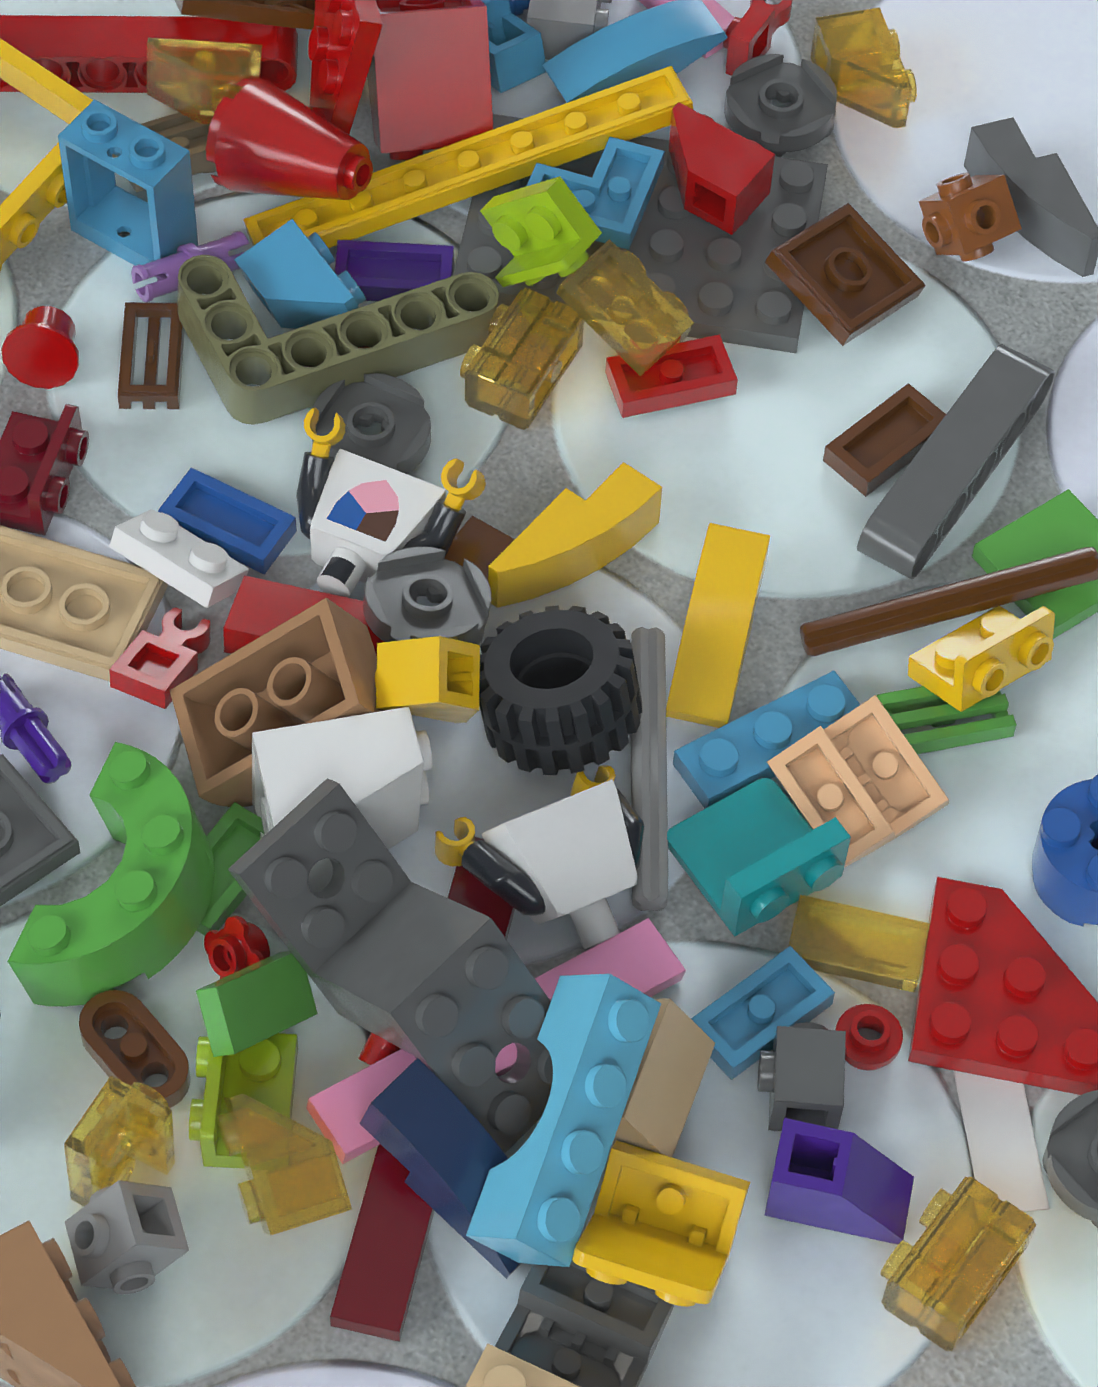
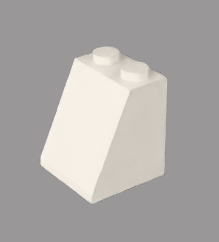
M397 708L253 732L252 804L255 814L262 819L264 834L260 832V838L265 836L327 778L340 783L387 849L417 832L420 805L429 804V787L425 770L432 769V752L426 730H415L410 708ZM329 858L317 862L309 873L308 884L312 893L323 890L332 878L333 867Z

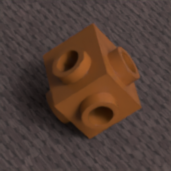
M969 173L957 174L936 184L937 193L918 201L924 216L922 220L923 232L927 241L934 247L936 255H960L963 262L975 260L994 251L993 242L1022 229L1004 174L974 175L970 177Z

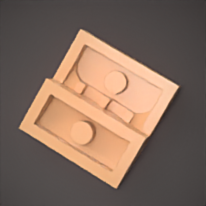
M876 695L824 730L819 726L767 761L769 767L812 829L836 817L851 836L844 868L894 840L949 804V799Z

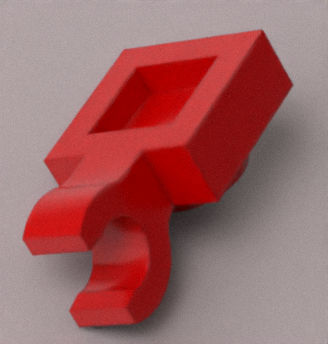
M750 0L748 11L742 18L735 17L726 30L728 38L723 41V47L728 49L726 74L732 76L741 64L752 58L765 55L771 48L772 35L790 19L793 0H782L774 5L766 3V0Z

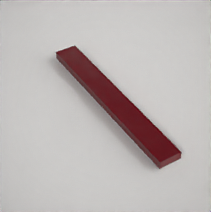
M475 837V841H484L483 838ZM462 865L456 866L448 899L490 917L507 939L515 908L488 889L463 868ZM381 1144L378 1145L331 1311L330 1324L332 1327L400 1342L435 1211L405 1183L410 1171Z

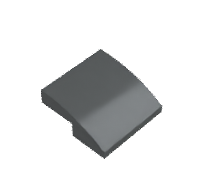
M571 1261L570 1267L533 1264L520 1288L518 1303L495 1347L579 1387H638L674 1305L660 1299L655 1294L654 1289L628 1281L625 1284L615 1285L596 1280L586 1272V1268L575 1264L573 1261Z

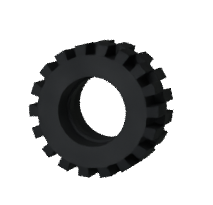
M559 605L545 607L544 612L535 614L532 610L519 614L520 620L514 623L506 621L497 627V636L487 637L480 646L482 654L480 655L479 707L487 740L492 748H497L498 756L507 763L516 761L518 769L529 773L536 768H540L543 775H557L559 770L570 769L571 774L585 771L584 765L594 762L596 765H600L610 760V751H622L629 743L628 734L636 733L640 725L639 714L643 713L632 646L630 640L626 639L625 631L618 623L610 624L609 617L598 611L589 615L586 613L585 607L572 606L569 610H560Z

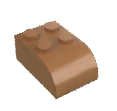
M325 598L170 690L200 798L224 807H231L234 802L242 807L253 806V732L385 711L376 708L375 672L377 669V656L368 627L328 598Z

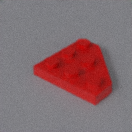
M315 0L314 27L311 30L308 44L309 59L312 60L309 108L350 134L383 22L376 0Z
M937 877L933 889L908 1062L1077 1095L1098 1090V1002L1003 889Z

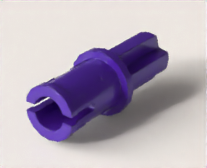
M4 673L3 677L0 676L1 741L7 748L19 750L42 782L48 784L55 783L60 776L68 774L72 766L71 761L47 729L49 723L47 714L41 708L33 707L22 694L14 679L9 674Z

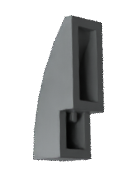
M1014 117L971 127L964 167L970 176L1004 174L1022 227L1017 232L1054 261L1082 277L1093 275L1098 259V226L1058 154L1054 153L1036 158Z

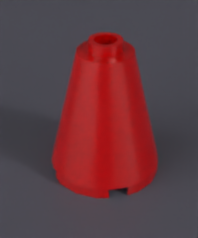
M259 77L243 78L236 83V85L243 87L233 99L224 96L217 105L209 125L205 150L206 160L215 163L218 176H211L218 185L234 192L350 200L359 192L365 190L370 183L373 174V164L370 160L368 148L272 82Z

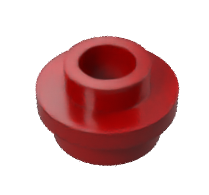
M860 1004L849 1008L841 1015L835 1029L837 1031H846L845 1060L851 1066L860 1070H876L890 1064L899 1054L903 1042V1031L898 1019L887 1009L874 1004ZM869 1028L877 1031L881 1037L876 1040H867L859 1034L858 1030Z

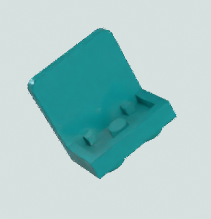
M761 778L672 826L667 832L668 849L734 937L758 923L774 918L785 908L811 893L821 891L833 884L843 875L851 836L836 817L812 830L776 782L769 778Z

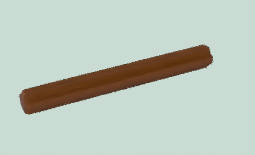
M1084 547L804 623L800 626L802 645L807 655L817 656L1097 580L1098 552L1094 547Z

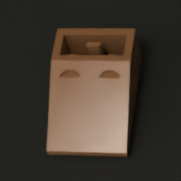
M30 1220L0 1235V1378L14 1387H136L122 1360L118 1358L111 1362L108 1351L102 1341V1338L106 1337L101 1322L86 1297L78 1301L69 1281L73 1277L72 1272L55 1239L51 1238L42 1243Z

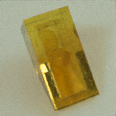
M148 37L147 95L199 124L210 125L217 105L225 96L233 99L243 88L236 85V83L243 78H261L262 45Z

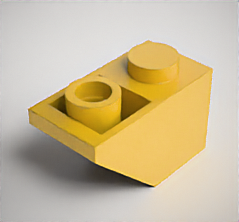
M442 636L377 643V669L375 672L377 709L391 710L409 707L411 715L451 723H467L479 711L480 645Z

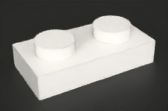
M153 509L115 526L109 546L206 608L237 593L244 575L247 576L249 571L247 567L229 557L227 552L220 546L203 541L179 526L173 517L156 512Z

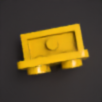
M616 1140L611 1148L594 1214L575 1246L572 1261L586 1268V1272L596 1280L615 1285L625 1284L628 1281L654 1289L655 1294L660 1299L673 1305L689 1307L694 1306L696 1303L709 1304L729 1260L750 1182Z

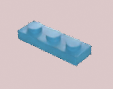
M833 670L674 751L673 765L705 809L758 779H772L776 777L767 761L819 726L824 730L854 710L860 703Z

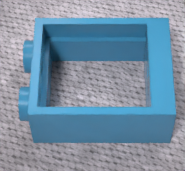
M94 99L58 135L71 230L134 266L138 264L143 265L175 254L180 245L189 242L198 246L190 151ZM115 173L146 189L148 203L116 186ZM121 232L130 233V235L126 237L119 236Z

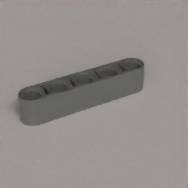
M1003 344L998 345L874 510L860 535L857 551L913 580L921 572L1036 414L1052 386L1055 371Z

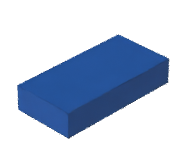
M192 467L158 510L160 513L173 517L179 526L203 541L220 546L232 559L264 575L297 532L295 516Z

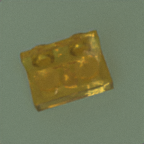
M610 239L591 255L579 269L570 274L559 285L556 292L640 376L676 343L684 342L694 324L688 317L689 314L683 302L669 291L663 292L647 276L642 262L632 252L620 250Z
M113 1076L109 1077L64 1143L71 1200L85 1206L89 1203L90 1197L98 1190L111 1186L118 1180L128 1181L135 1167L136 1160L134 1158L166 1175L175 1164L172 1110L168 1107L167 1101L160 1093L143 1083L134 1082L130 1086Z

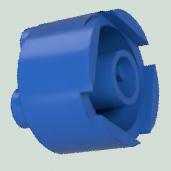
M1098 775L1093 779L1080 781L1066 787L1050 801L1044 811L1032 854V877L1035 890L1040 899L1058 917L1082 927L1084 923L1098 925Z

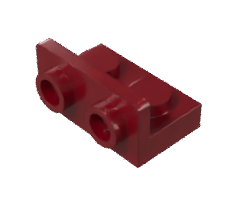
M65 404L59 421L12 411L0 439L1 526L45 536L54 513H63L70 491L69 476L74 465L81 466L83 464L89 446V433L86 430H82L78 406Z

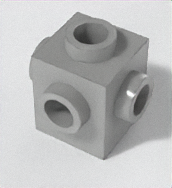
M118 1180L113 1185L95 1192L90 1197L87 1205L65 1221L81 1286L111 1288L117 1294L136 1293L151 1286L155 1282V1276L189 1251L171 1187Z

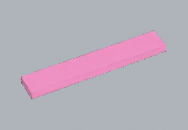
M647 918L536 977L535 980L550 1001L560 976L612 974L652 997L680 982L686 970L651 920ZM515 1043L505 1046L497 1055L495 1066L497 1076L506 1074L514 1066L517 1059ZM400 1049L308 1099L306 1109L342 1164L380 1144L359 1123L371 1102L416 1060L414 1055Z

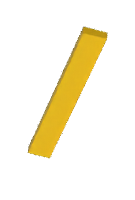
M669 66L373 172L366 189L350 200L303 197L244 218L243 221L253 246L293 219L306 237L316 232L326 246L331 248L337 246L338 240H353L531 176L536 163L556 167L605 149L609 137L628 141L670 126L672 108L680 102L693 109V102L673 67Z

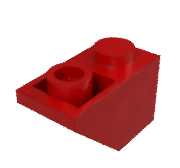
M680 102L672 108L669 152L683 207L690 213L733 235L770 194L775 154L763 148L756 141L746 139L715 122L711 117L700 114Z

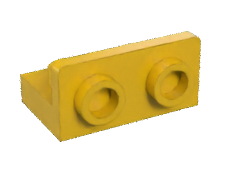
M1001 606L995 607L910 655L908 676L962 712L986 697L995 695L1000 689L1027 673L1041 668L1046 662L1051 660L1054 647L1055 613L1042 606L1020 619Z

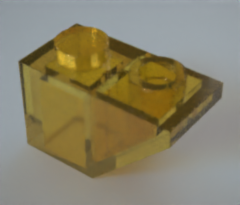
M880 7L816 17L810 57L812 62L820 66L833 80L837 89V102L893 128L906 127L909 104L915 102L917 97L916 80L912 70L905 69L900 58L898 34L895 29H888Z
M234 1094L224 1098L228 1112L218 1115L217 1119L228 1155L233 1156L240 1153L248 1181L238 1183L237 1188L249 1225L261 1222L263 1232L271 1236L352 1210L331 1140L245 1094Z

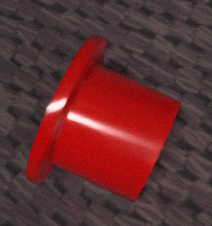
M40 306L30 310L26 314L22 325L10 331L1 348L2 361L8 372L20 382L34 388L51 389L63 386L70 381L79 366V351L73 342L76 335L74 322L63 310L52 306Z

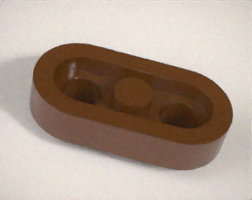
M109 990L95 995L84 1005L79 1016V1028L83 1046L131 1104L145 1111L158 1112L174 1107L185 1097L190 1086L187 1056L136 996L121 990ZM113 1027H122L127 1030L122 1037L117 1039H110L104 1036L106 1031ZM154 1074H161L168 1078L163 1085L158 1087H151L144 1083L148 1077Z

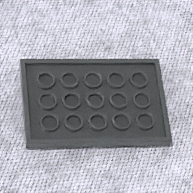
M493 114V129L524 118ZM643 136L628 140L629 142L665 151L663 169L630 249L594 241L586 250L589 254L588 260L575 272L565 277H560L558 273L548 275L531 286H527L525 282L502 287L496 280L497 274L514 256L509 249L497 241L492 232L491 225L480 212L494 196L526 187L531 176L472 197L453 276L461 273L475 272L489 277L496 284L499 292L497 304L499 308L699 339L720 334L722 341L725 343L790 353L797 352L804 304L769 268L765 261L773 249L819 221L828 164L775 156L770 194L737 231L730 235L684 209L669 152V140ZM604 149L561 164L555 168L593 177Z

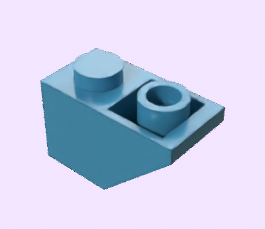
M293 219L234 259L252 291L281 328L298 329L360 308L358 305L366 300L363 292L346 270L337 276L329 266L335 262V259L320 236L314 232L306 237Z

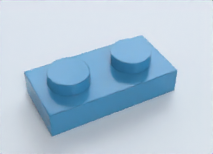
M789 946L691 1019L715 1042L710 1058L733 1080L759 1060L761 1050H773L777 1026L791 1027L797 1023L810 1022L833 1004L835 992Z

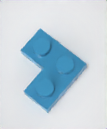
M609 137L593 177L536 163L527 186L561 176L602 232L595 241L629 250L663 169L665 151Z

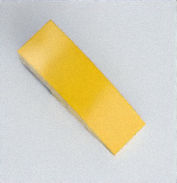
M623 462L586 500L565 488L488 566L491 604L499 608L534 599L566 587L618 558L659 524L663 487Z
M709 523L666 706V717L717 728L729 723L752 629L754 611L766 567L770 535Z

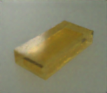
M800 895L788 947L791 946L813 970L915 993L930 923Z

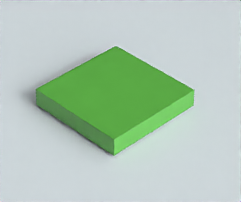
M1068 489L976 543L972 558L988 574L1084 547H1094L1098 552V519ZM1098 579L1014 603L1025 615L1032 613L1042 606L1055 613L1054 639L1098 612Z

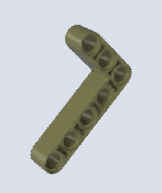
M198 255L186 260L179 268L177 312L182 326L229 414L241 423L255 425L313 406L320 394L338 381L345 379V386L354 382H364V374L378 373L398 377L481 348L493 336L499 292L496 284L489 277L475 272L461 273L267 338L227 264L215 256ZM368 346V347H370V348L364 349V348H358V347Z

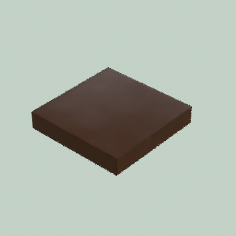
M849 203L773 249L765 261L769 268L842 346L916 299L926 286Z

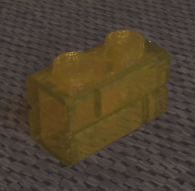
M526 287L520 290L510 306L500 304L491 318L488 328L489 337L482 347L476 344L472 345L461 365L460 377L465 379V401L468 406L490 416L496 414L501 421L522 430L529 428L583 346L584 316L581 311L559 301L552 303L549 297Z
M965 1176L953 1194L943 1188L935 1194L919 1220V1223L927 1229L914 1246L902 1240L891 1253L880 1273L882 1277L888 1280L881 1301L884 1308L910 1327H917L923 1336L945 1351L951 1352L1027 1249L1037 1225L1031 1216L1007 1200L1001 1201L998 1194L971 1176Z

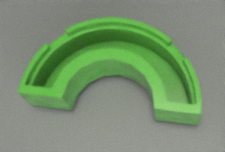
M118 742L114 743L89 794L112 838L126 844L122 861L109 879L87 896L62 905H35L7 961L34 1004L60 1007L85 1005L95 995L115 990V987L129 982L142 973L150 979L168 965L188 944L207 911L214 886L215 870L211 845L176 776L157 758L133 746Z

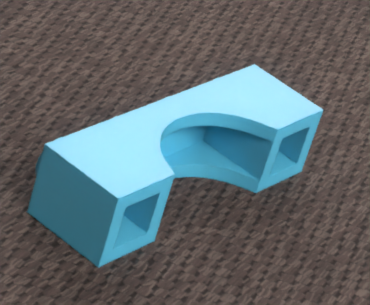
M612 974L565 975L559 977L537 1038L549 1051L553 1065L552 1087L547 1105L539 1123L523 1146L509 1159L489 1170L466 1234L467 1237L518 1263L570 1267L575 1246L579 1241L661 1006L660 1002Z

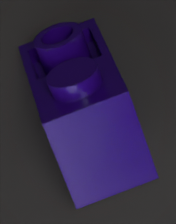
M784 1118L764 1216L902 1246L914 1176L853 1132Z

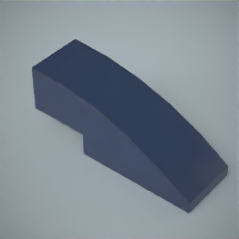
M417 1058L371 1102L359 1124L410 1171L405 1183L507 1279L521 1263L467 1237L466 1234L489 1170L509 1158L455 1094Z

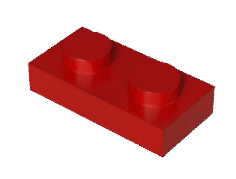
M720 334L606 358L605 373L622 418L736 395L738 379Z

